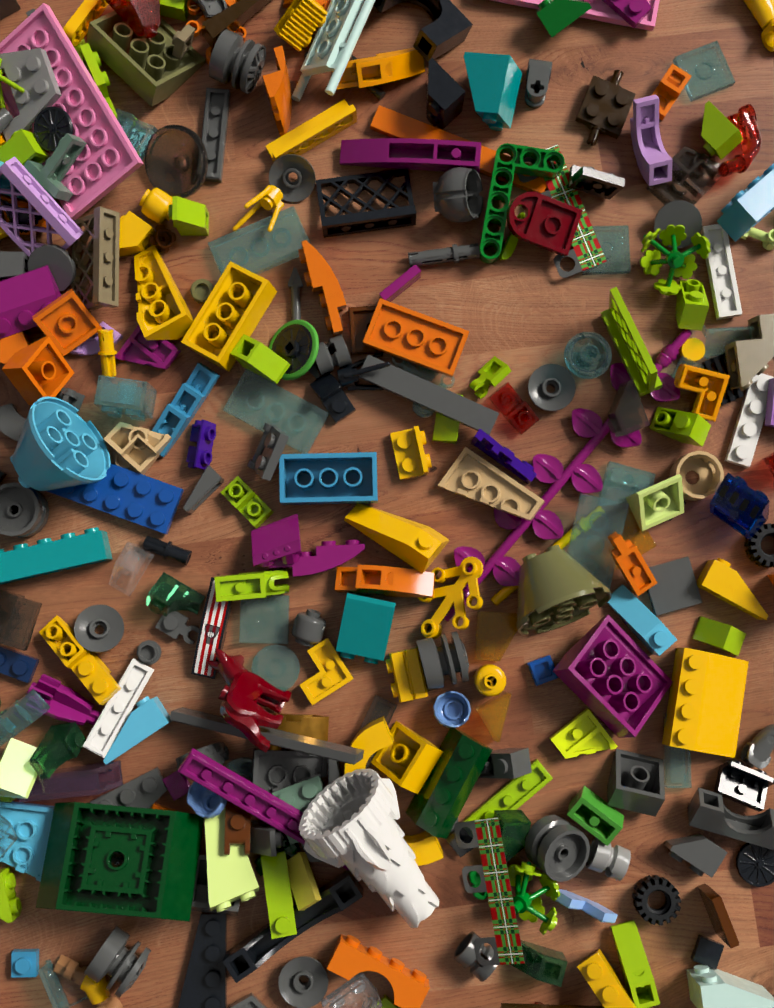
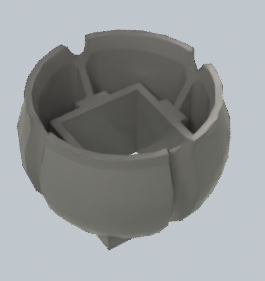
M455 167L446 171L437 182H433L435 212H439L446 219L457 223L469 222L479 218L483 208V197L479 193L483 190L476 169Z

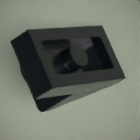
M330 372L310 384L336 424L356 411L343 392L342 386Z

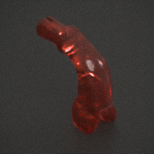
M751 104L740 107L738 113L727 117L739 129L744 140L740 143L741 154L735 155L733 159L719 164L718 172L722 177L736 172L743 173L747 171L760 151L762 140L756 123V113Z

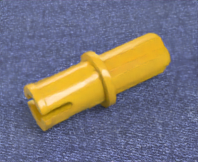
M113 329L97 330L100 348L98 355L101 357L102 376L106 378L115 377L117 375L115 363L117 351L114 349Z

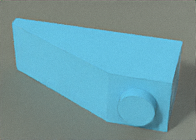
M623 584L612 593V597L607 604L652 655L660 656L677 641L668 628Z
M147 696L136 703L138 708L131 712L103 760L105 765L171 722L170 715L157 696L152 699Z

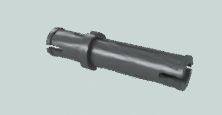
M478 243L460 246L452 244V247L408 252L410 268L413 265L423 266L445 262H454L455 264L461 260L480 258Z

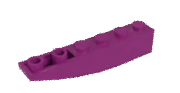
M412 138L341 140L339 164L442 172L455 167L476 169L479 174L481 142Z

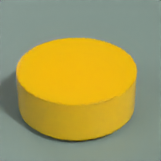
M697 338L687 339L680 348V356L689 363L697 362L705 354V346Z

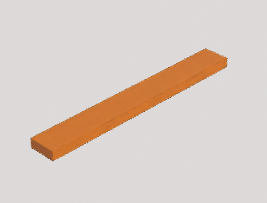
M381 105L378 106L370 125L371 130L392 138L469 141ZM482 145L480 173L492 177L496 151ZM500 155V159L504 162L512 160L508 155ZM514 173L513 186L528 192H545L547 184L544 178L539 177L523 183L519 180L518 175ZM505 177L496 178L498 180L508 183Z

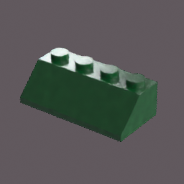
M457 728L449 729L439 748L443 751V754L420 792L413 797L406 811V814L416 825L437 838L448 837L493 750Z

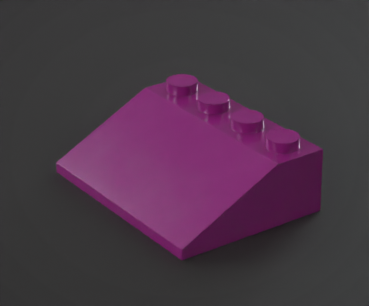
M605 615L566 652L553 670L618 738L636 737L673 683L609 615Z

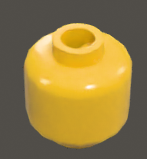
M157 187L152 190L147 189L139 203L142 207V214L156 223H162L165 219L170 221L168 208L169 205H172L173 197Z
M485 664L476 670L474 685L481 694L494 697L504 690L506 676L500 667L493 664Z

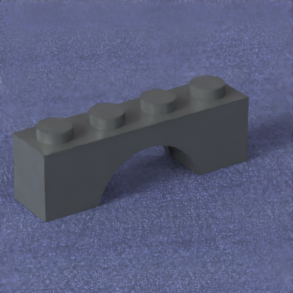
M698 787L687 807L689 826L774 850V809L769 808L763 813L752 816L739 815L725 807L722 794Z

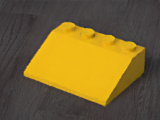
M676 648L672 673L673 683L670 686L662 744L735 758L749 661L690 648Z

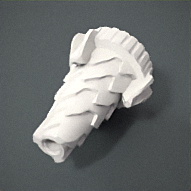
M357 769L353 772H348L327 785L305 809L299 824L300 835L305 840L304 849L313 857L337 868L346 865L358 881L362 879L372 892H378L392 912L396 909L410 927L418 928L420 922L428 918L436 907H439V899L425 881L414 860L416 855L403 838L405 833L394 820L400 818V812L393 783L389 778H381L373 769Z

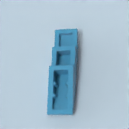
M202 363L196 365L187 382L182 384L171 404H167L152 429L153 432L168 434L172 438L160 455L162 457L167 455L220 377L219 374Z

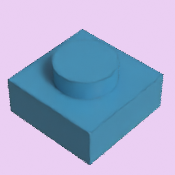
M14 949L11 952V978L37 977L39 975V949Z

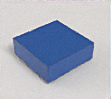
M550 655L527 662L535 686L559 678L553 672L555 667Z

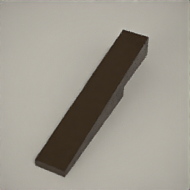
M235 0V4L202 23L203 37L213 49L218 37L224 30L236 31L271 0Z

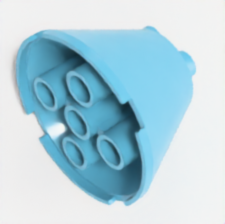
M42 397L32 404L14 454L10 456V461L19 475L18 481L23 487H32L38 491H48L99 482L107 476L106 472L110 468L111 461L104 439L90 420L86 423L77 414L79 410L70 403L56 397Z

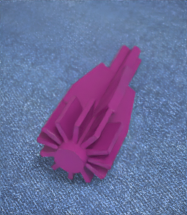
M42 674L38 683L33 682L26 694L30 699L25 708L43 716L46 714L58 720L84 726L85 722L95 725L101 715V712L92 709L93 703L73 689L62 685L61 681Z

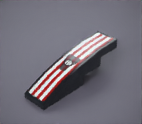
M211 577L191 674L216 679L217 671L210 667L207 661H218L215 649L223 650L232 601L216 602L215 580L213 577Z

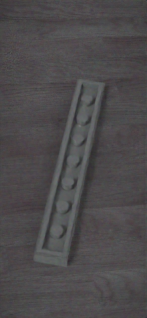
M184 707L171 711V721L248 739L243 732L227 723L222 716ZM259 726L260 734L270 741V745L353 765L363 759L364 750Z

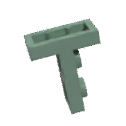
M66 133L60 139L53 154L46 160L45 166L41 163L27 160L24 167L54 198L69 201L73 193L61 181L87 143L78 136Z

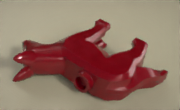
M216 648L215 654L218 661H207V663L214 670L218 671L227 683L218 699L222 700L220 714L227 723L243 732L252 744L260 750L267 752L270 748V741L260 734L259 726L278 729L284 717L280 714L285 702L289 701L292 693L277 689L260 676L244 668V657L242 655L228 656L225 652ZM261 706L267 707L278 714H270L266 712Z

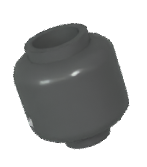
M307 609L306 612H299L297 614L291 631L295 637V642L313 647L314 644L321 641L326 621L320 617L321 613L319 611Z

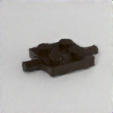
M614 70L611 81L603 80L597 76L592 77L575 121L586 125L591 130L586 141L587 144L591 143V146L596 145L599 134H606L616 139L620 136L635 98V93L619 85L624 74L622 71L619 73L620 70Z

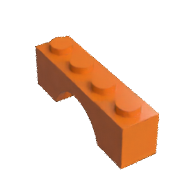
M342 934L340 935L328 959L327 970L348 981L361 972L373 971L380 973L392 985L394 1005L400 1008L421 1007L430 989L429 979H427L423 972L417 969L411 971L404 967L405 964L396 958H391V960L386 958L379 949L373 946L369 948L360 944V940L352 935H347V937Z

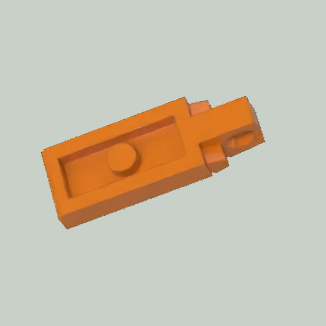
M616 531L610 534L608 539L614 547L610 551L613 555L612 558L634 595L638 597L656 585L657 581L636 545L629 539L624 540L622 535L617 534Z

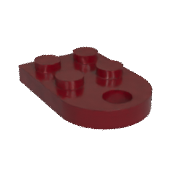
M526 192L516 197L510 203L507 210V224L512 234L518 239L565 257L568 256L583 210L538 192ZM516 206H520L525 210L524 219L516 217L514 212Z

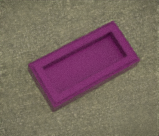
M413 265L380 292L379 299L381 298L389 302L393 301L421 278L419 267Z

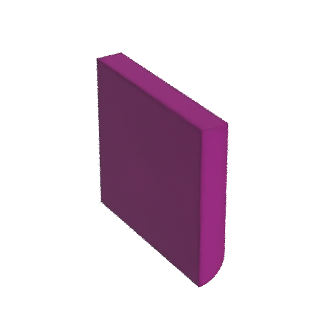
M178 770L162 779L174 801L187 794L191 786L185 776L182 777Z

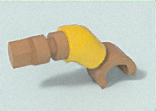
M64 955L60 956L53 971L69 981L75 979V984L81 986L80 989L86 993L91 1004H96L95 1008H123L120 1000L110 996L109 991L106 990L107 981L105 976L96 983L84 974L87 966L84 965L81 968L79 967V962Z

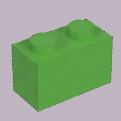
M585 785L569 804L567 815L607 846L623 828L624 815L612 806H607L606 801Z

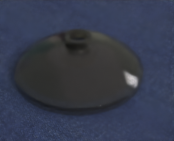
M167 125L152 135L145 151V169L153 187L161 189L172 197L178 196L182 198L190 197L201 188L208 171V156L202 140L193 130L182 125Z

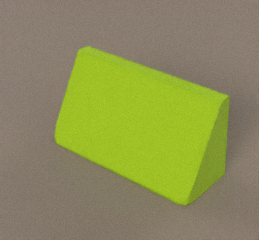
M436 413L432 441L456 444L459 422Z

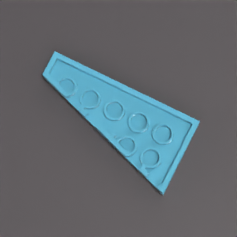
M0 801V862L14 867L16 871L35 877L39 882L41 881L54 806Z

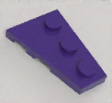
M479 429L472 439V445L527 484L531 483L537 475L533 471L534 467L524 460L521 462L514 456L515 454L511 450L501 446L482 429Z

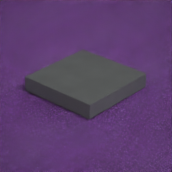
M689 556L649 567L657 581L656 585L647 590L655 616L702 603Z

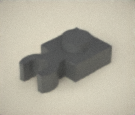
M167 606L155 628L174 639H178L180 634L183 635V639L188 644L195 643L189 637L190 631L194 630L199 633L200 629L195 625H186L190 618L170 606Z

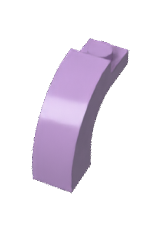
M655 94L634 99L633 118H630V130L639 170L649 186L672 181V158L666 152L660 136L659 97Z

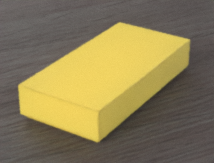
M299 852L287 860L290 887L298 911H302L320 901L321 896L305 852Z

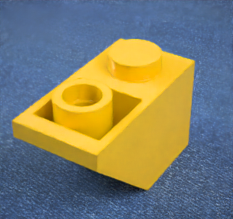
M131 211L120 217L119 257L138 254L144 251L150 244L149 237L155 233L152 226Z

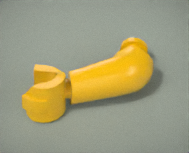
M743 0L763 30L761 38L765 48L770 52H774V0Z

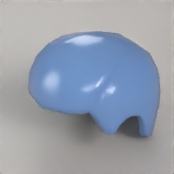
M447 691L438 695L433 705L434 717L446 728H458L464 725L469 720L471 714L469 700L462 693L456 691Z
M195 781L187 793V804L195 811L196 815L202 818L216 817L227 805L226 799Z

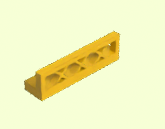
M344 99L265 146L273 162L287 154L300 156L357 122V110L353 104L349 106Z

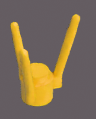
M268 185L262 192L249 200L244 205L245 209L256 202L258 203L232 228L233 231L241 227L262 206L265 210L275 209L267 229L268 232H271L278 214L284 206V203L281 201L283 199L281 190L274 185Z

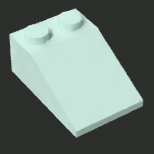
M700 964L695 965L694 969H686L690 1000L696 1008H774V997L762 985L719 969L715 970L708 965Z

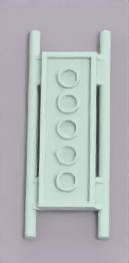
M331 0L327 9L326 21L318 29L300 69L302 74L291 98L298 102L301 100L311 75L333 71L325 92L328 95H334L375 0Z

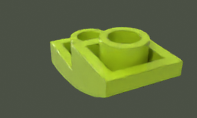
M239 476L221 491L226 499L255 528H258L274 513Z

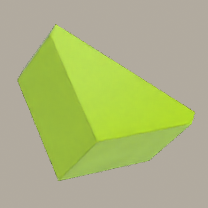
M700 616L692 639L739 656L746 633L731 625Z

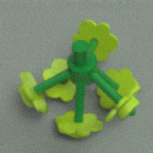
M668 225L665 230L660 231L661 229L658 228L654 233L649 231L647 235L643 236L641 252L645 251L640 259V266L644 268V274L657 276L660 272L659 267H662L663 264H668L670 270L667 280L659 279L658 282L654 283L653 287L659 290L661 294L670 296L677 295L681 290V286L675 280H672L673 275L677 278L682 276L684 279H690L693 271L698 268V265L694 263L696 258L692 253L696 251L703 259H706L711 250L709 240L705 236H701L699 232H696L691 237L694 247L683 253L679 252L677 247L681 244V241L687 238L685 227L683 225ZM658 233L663 245L667 246L670 244L672 246L671 251H668L654 240ZM652 245L658 250L651 251L646 249ZM660 252L666 256L665 259H660Z
M529 861L521 862V866L516 864L510 865L508 867L510 885L515 886L513 901L516 915L519 913V917L522 920H529L532 923L537 922L538 918L541 919L543 923L539 931L543 935L547 930L552 931L558 921L556 908L552 907L545 916V908L541 905L542 899L539 896L545 893L553 901L557 900L560 897L557 881L552 880L545 873H541L536 869V865ZM533 875L541 876L539 881L542 888L533 894L526 893L528 881L533 879Z

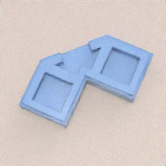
M559 889L560 897L555 901L569 909L582 910L600 922H616L618 914L597 902L570 891Z

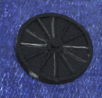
M47 107L36 117L34 123L35 139L45 150L54 152L60 139L66 133L73 134L71 118L61 108Z
M751 843L745 844L738 852L736 858V867L742 879L757 887L772 884L774 882V850Z

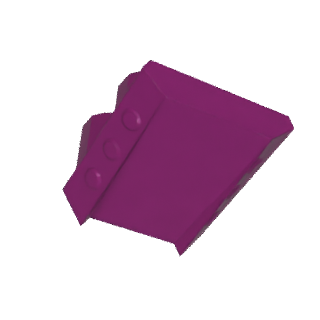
M298 514L251 530L253 567H269L278 560H281L284 564H294L299 560L300 555H302Z

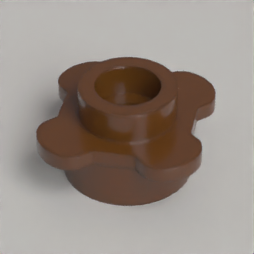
M163 224L157 225L155 233L149 237V243L156 245L162 253H167L169 247L176 241L175 233L166 229Z

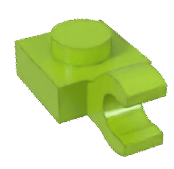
M494 356L478 371L480 376L473 380L469 387L476 391L474 394L482 399L487 395L490 384L495 387L511 372V369L506 363Z

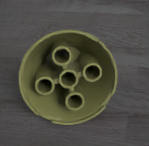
M559 545L551 546L539 555L535 553L529 554L522 559L523 564L519 568L517 630L522 635H528V630H535L539 634L563 627L589 615V609L598 604L599 608L604 606L611 599L612 594L602 582L565 550L560 549Z

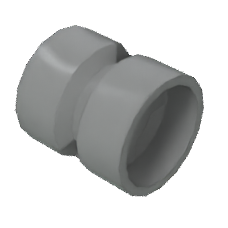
M595 837L590 845L586 867L598 873L605 871L606 876L621 881L628 870L631 851L619 845L612 847L611 843L607 846Z

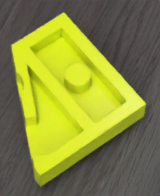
M588 708L549 738L565 759L607 749L612 750L618 747Z

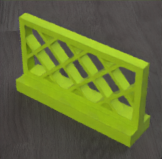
M618 288L610 289L609 309L601 312V318L639 397L662 388V383Z

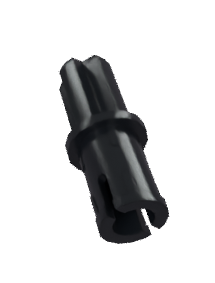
M147 536L143 542V549L161 555L165 560L169 558L187 565L192 555V551L172 545L171 541L167 543Z

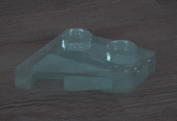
M609 461L603 479V488L600 491L596 506L599 505L601 507L627 502L626 497L652 486L656 474Z

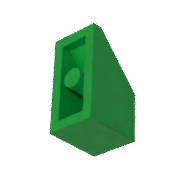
M543 0L538 4L539 10L536 13L550 36L554 37L592 7L588 2L579 0Z

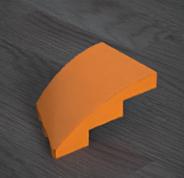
M283 46L273 48L277 71L262 77L281 137L288 133L290 126L292 92Z

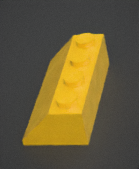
M230 261L181 343L209 362L229 372L236 361L230 353L243 334L249 337L252 335L275 297L276 289L269 280Z

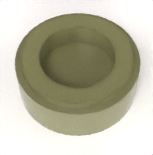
M206 279L196 280L190 289L191 296L197 303L204 304L214 287Z

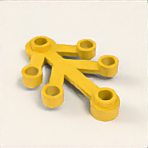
M467 557L458 567L449 569L437 567L432 570L431 573L435 574V582L443 583L448 578H459L453 585L435 588L433 598L424 599L418 597L420 601L429 603L433 599L445 597L432 618L422 623L421 633L424 637H432L433 640L440 637L442 634L441 622L453 604L455 607V616L452 620L453 626L459 630H465L468 627L469 619L466 617L463 589L467 583L470 593L466 599L467 606L474 610L482 607L483 600L479 593L478 578L483 573V564L478 558ZM472 564L473 569L471 572H468V567ZM441 571L442 575L437 579L436 575ZM477 598V604L472 606V600ZM460 618H463V624L459 626L458 621ZM431 624L432 630L428 633L427 628Z

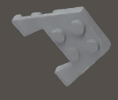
M36 48L0 54L2 59L0 70L6 74L7 79L25 90L24 93H21L10 86L20 114L14 117L3 130L6 142L14 132L20 129L30 131L33 127L32 123L36 120L38 114L43 109L52 107L62 96L47 52L44 49Z

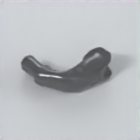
M774 724L764 727L755 735L751 742L745 744L740 753L741 760L758 769H763L770 763L772 759L770 754L774 749Z

